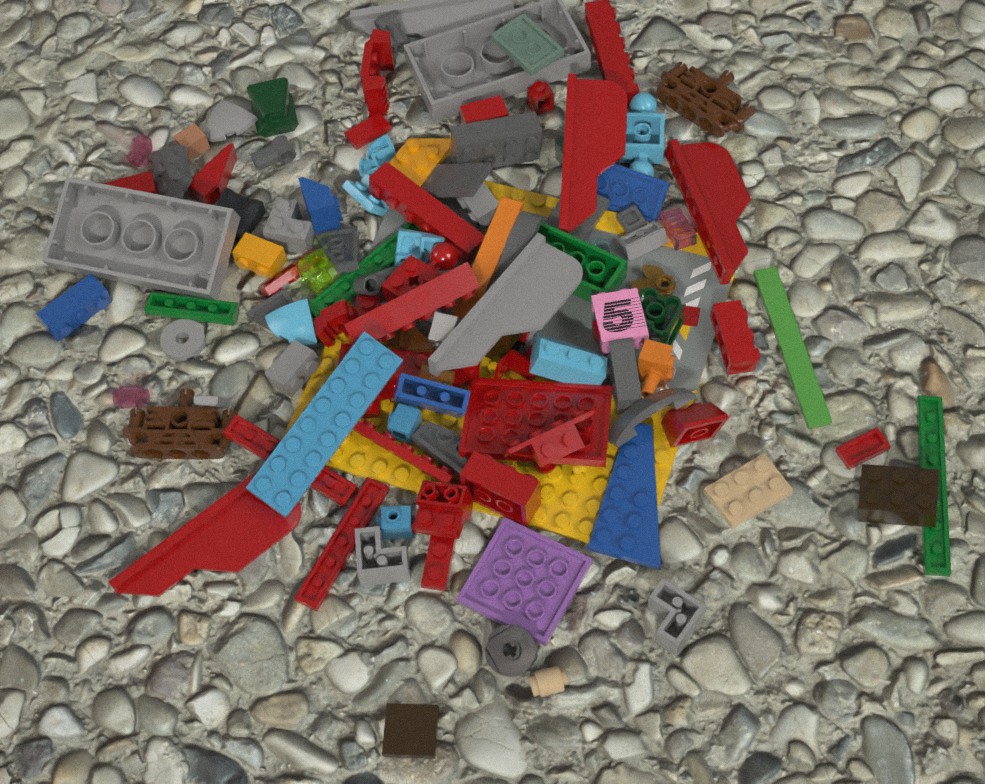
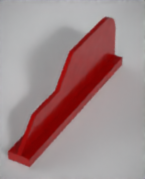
M568 73L559 230L568 234L596 213L598 176L625 156L627 94L624 88L616 82L610 80L576 79V74Z
M678 139L669 140L665 153L667 162L720 285L729 284L731 277L749 252L736 225V221L749 205L751 198L730 153L725 148L710 142L680 145Z
M257 470L111 579L109 583L118 596L120 594L160 597L195 569L238 573L297 527L302 515L300 502H298L289 516L285 518L254 496L246 487L259 471Z

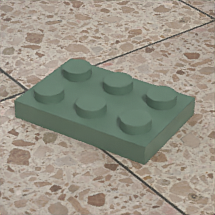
M524 13L491 34V40L530 76H533L564 55V48Z

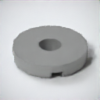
M175 320L164 328L160 336V346L168 358L175 361H187V358L198 356L206 344L204 329L194 320ZM182 337L189 338L185 343H178V340Z

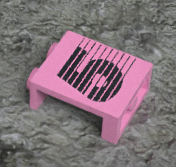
M625 288L620 291L601 292L591 296V310L595 313L602 355L608 354L609 341L633 338L634 349L642 348L645 339H649V332L638 289Z

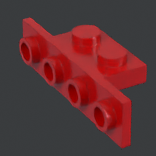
M584 409L571 415L572 420L566 423L561 419L551 424V430L543 433L542 429L528 435L529 440L523 443L518 439L508 444V450L502 453V455L506 458L530 447L541 468L585 447L575 425L589 419L595 413L593 410L585 413Z

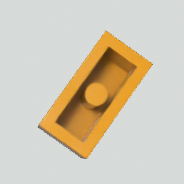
M245 232L232 251L235 263L239 268L251 270L263 278H271L276 275L287 261L284 247Z

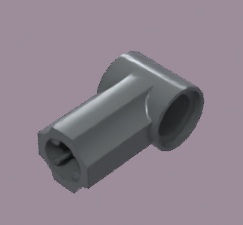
M392 11L374 20L376 29L390 32L393 51L395 53L404 52L403 45L410 43V41L401 29L396 14Z
M280 135L275 137L269 146L251 153L250 156L257 171H260L278 162L282 164L292 162L296 157V152L288 138Z
M396 266L367 275L357 276L353 282L354 291L359 295L365 296L378 294L383 291L381 285L396 270ZM366 281L369 283L368 290L365 288Z

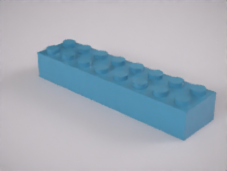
M364 331L247 485L246 489L280 515L287 518L401 366L403 359Z

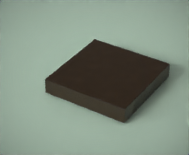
M387 703L382 756L436 759L439 705Z

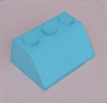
M535 333L533 335L529 373L562 383L601 385L606 378L608 358L602 355L601 352Z

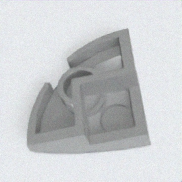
M221 100L209 117L203 133L206 135L208 142L223 141L227 139L226 136H231L235 133L239 135L246 131L258 118L235 104Z

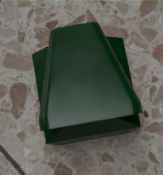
M282 77L247 86V93L252 101L250 103L253 115L258 118L255 122L257 134L266 138L295 131L299 123L292 95L289 93L287 78Z
M655 288L640 289L639 297L649 332V340L672 346L685 321V315L682 312L686 304L681 303V300L676 296L665 297L660 295Z

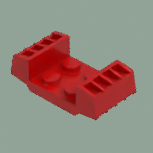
M373 29L370 40L365 42L360 72L364 99L368 105L369 118L378 112L382 116L387 115L390 102L386 78L381 76V71L395 70L390 32Z

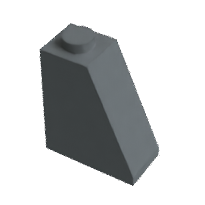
M633 338L609 341L607 373L610 386H613L612 395L617 415H622L629 407L642 399Z

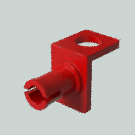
M532 346L523 355L511 349L497 363L494 378L500 379L510 369L527 380L534 381L536 375L529 373Z

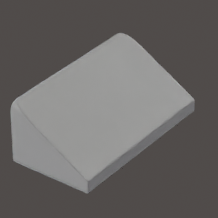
M654 220L617 238L616 241L625 256L632 261L668 243L665 228Z

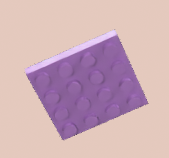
M504 517L457 596L456 601L501 625L521 626L533 635L536 642L547 646L590 569L593 559Z

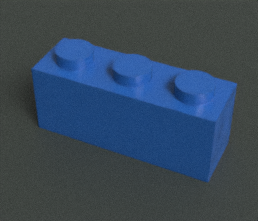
M89 274L37 312L36 315L43 327L57 341H60L81 324L86 323L100 310L105 309L112 300L107 289L92 274Z
M401 373L397 378L392 401L461 419L466 414L471 391Z

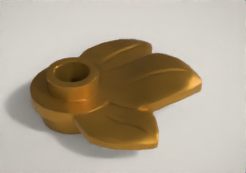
M648 264L643 265L644 277L630 283V287L632 289L637 288L638 293L640 289L651 287L658 290L660 295L669 296L676 289V282L672 276L665 274L662 268Z

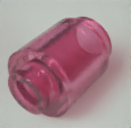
M138 135L132 140L127 160L133 166L143 167L148 164L153 149L152 140L145 135Z
M143 384L120 386L113 391L114 405L121 409L144 408L150 400L149 390L145 389Z

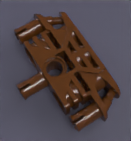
M678 62L669 72L663 71L661 74L662 82L656 90L659 100L717 138L723 137L725 131L738 132L744 130V123L755 114L754 108L752 106L749 107V104H744L741 108L742 97L727 88L735 79L732 72L729 73V70H725L714 80L694 66H691L688 71L685 63L682 65V62Z
M185 388L180 390L178 407L147 406L148 414L140 408H137V414L135 413V408L130 410L128 427L123 429L124 436L128 438L129 443L132 445L130 453L138 458L203 460L223 458L226 455L225 447L230 442H233L223 436V431L235 415H238L235 410L230 409L229 415L228 409L224 410L221 428H219L221 417L217 408L192 407L195 392L188 388L186 394Z

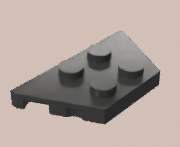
M177 144L152 152L151 159L158 195L182 199L186 189H188L193 180L186 147Z

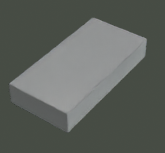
M194 396L195 405L223 409L230 408L229 399L218 396Z

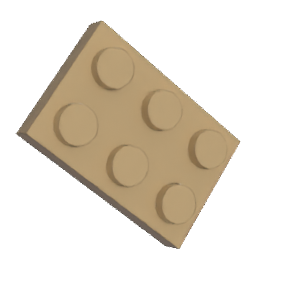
M764 453L705 487L704 494L733 530L792 495L793 488Z

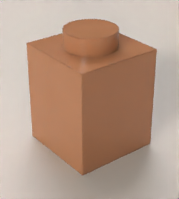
M195 123L173 136L176 145L180 144L186 147L189 162L210 149L206 135Z

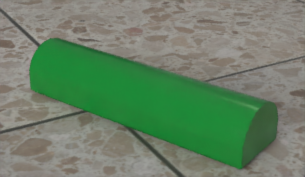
M157 292L150 293L144 308L146 315L187 319L235 326L239 316L237 302Z

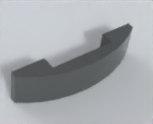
M520 212L505 243L494 283L536 236L542 222L541 218Z
M670 388L642 398L629 407L615 421L609 430L608 442L616 447L621 446L637 435L634 426L667 405L679 409L696 398L695 393L684 388Z

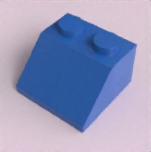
M305 177L298 178L314 232L319 233L341 229L340 221H343L337 195L332 196L328 186Z

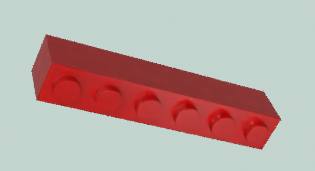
M609 0L585 3V20L602 80H610L621 85L627 94V106H630L631 99L639 93V87L637 83L633 82L634 70L632 67L629 68L630 58L628 52H624L625 41L624 37L619 35L621 33L619 21L615 22V7H611Z
M387 161L369 177V190L374 197L382 199L391 210L399 212L407 222H412L421 232L444 237V242H448L456 248L458 261L470 264L476 258L485 237L480 231Z
M466 262L344 324L341 329L351 348L364 331L375 340L381 339L382 342H385L395 337L393 332L399 329L405 332L416 326L414 321L420 318L426 321L434 317V311L442 307L445 311L456 305L455 300L462 297L465 301L476 295L474 290L481 286L469 263Z

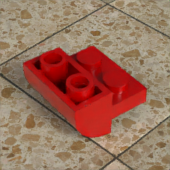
M423 480L416 499L419 508L411 529L415 533L459 539L465 521L470 522L472 514V495L468 486Z

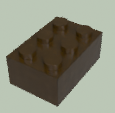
M862 464L858 504L859 522L936 528L939 469Z

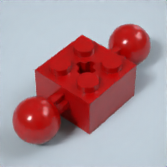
M448 242L437 243L430 251V262L428 264L410 255L381 285L385 301L389 302L442 275L439 271L451 270L458 261L456 248ZM420 318L416 321L420 323L423 319Z

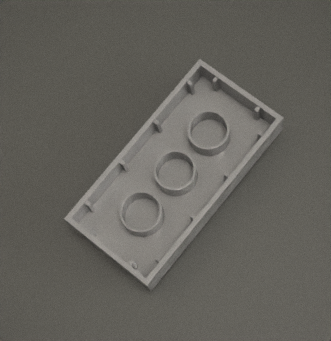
M542 0L403 45L406 64L433 121L460 113V106L470 102L501 95L503 99L527 91V88L533 86L537 81H547L549 84L568 78V73L579 74L591 70V52L562 0ZM523 13L564 48V55L533 76H530L491 40L493 32Z
M66 177L42 261L53 269L83 275L92 274L94 277L197 298L218 300L241 217L232 208Z

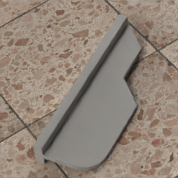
M410 0L350 10L353 29L359 28L371 35L373 29H376L374 20L393 11L406 36L417 35L424 39L514 10L513 0Z
M537 233L428 358L429 373L438 377L445 370L477 366L502 336L542 330L580 285L583 278L581 264L572 256L547 244L546 237Z

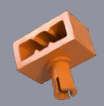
M645 339L638 358V375L640 383L643 384L641 388L643 397L655 393L656 388L665 390L667 381L672 382L675 372L673 367L676 356H672L673 346Z

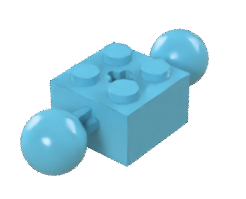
M641 92L636 94L630 101L631 113H627L625 156L619 160V163H631L628 167L629 169L654 177L655 171L651 164H663L665 113H655L657 110L656 99L647 92Z

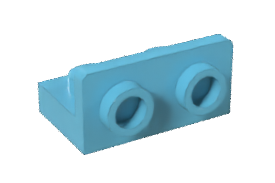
M365 174L361 181H345L342 187L368 212L384 217L389 207L382 199L376 198L371 194L369 190V174Z

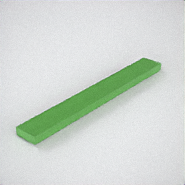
M774 266L754 270L753 276L806 426L809 430L831 425L830 413L777 268Z

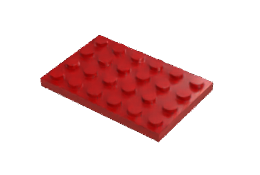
M471 377L469 385L471 393L464 416L459 457L470 458L472 453L476 451L480 454L486 453L495 460L537 462L530 447L506 458L503 457L502 453L508 450V444L518 439L523 443L529 440L528 435L540 429H542L543 433L551 430V424L561 419L566 423L572 420L571 415L584 409L585 413L591 410L595 413L589 419L575 425L585 447L552 462V464L606 467L613 386Z

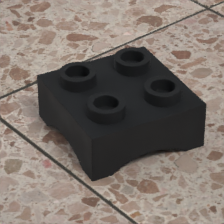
M226 187L216 206L234 209L241 217L234 240L236 242L240 241L245 232L251 234L266 213L263 201L243 197Z

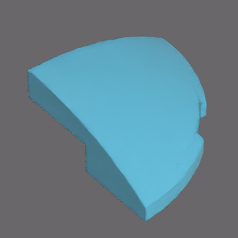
M388 134L378 138L367 148L368 153L365 161L363 157L360 159L359 174L361 179L365 174L371 176L386 161L389 163L396 155L395 148Z
M398 228L394 266L397 269L410 255L426 264L430 261L429 254L432 247L437 243L444 242V237Z
M307 299L280 307L265 316L269 329L278 339L282 336L289 340V344L297 340L307 347L318 346Z

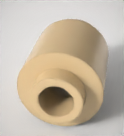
M558 665L536 671L534 675L528 676L533 697L539 695L540 697H545L565 691L564 686L568 685L565 670H559Z

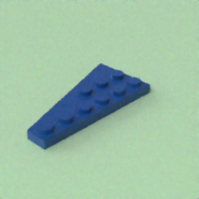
M639 423L634 426L637 435L620 446L588 544V550L661 570L653 429L651 425Z

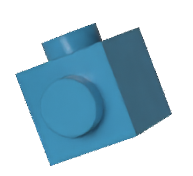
M398 403L395 411L392 410L388 417V433L394 436L395 440L412 445L411 435L420 428L423 422L421 410L413 405Z
M411 505L381 507V516H377V526H380L384 540L413 538Z

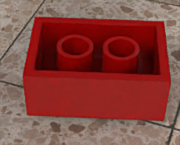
M474 451L459 474L461 485L468 486L473 502L525 527H528L541 505L540 482L533 475L522 474L516 471L510 464H501L486 453L480 454Z

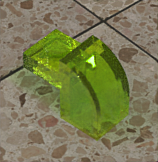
M322 247L298 261V269L304 285L308 284L315 298L334 283L328 272L333 266Z

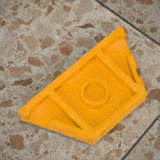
M409 138L389 163L421 187L436 165H441L450 154L451 138Z

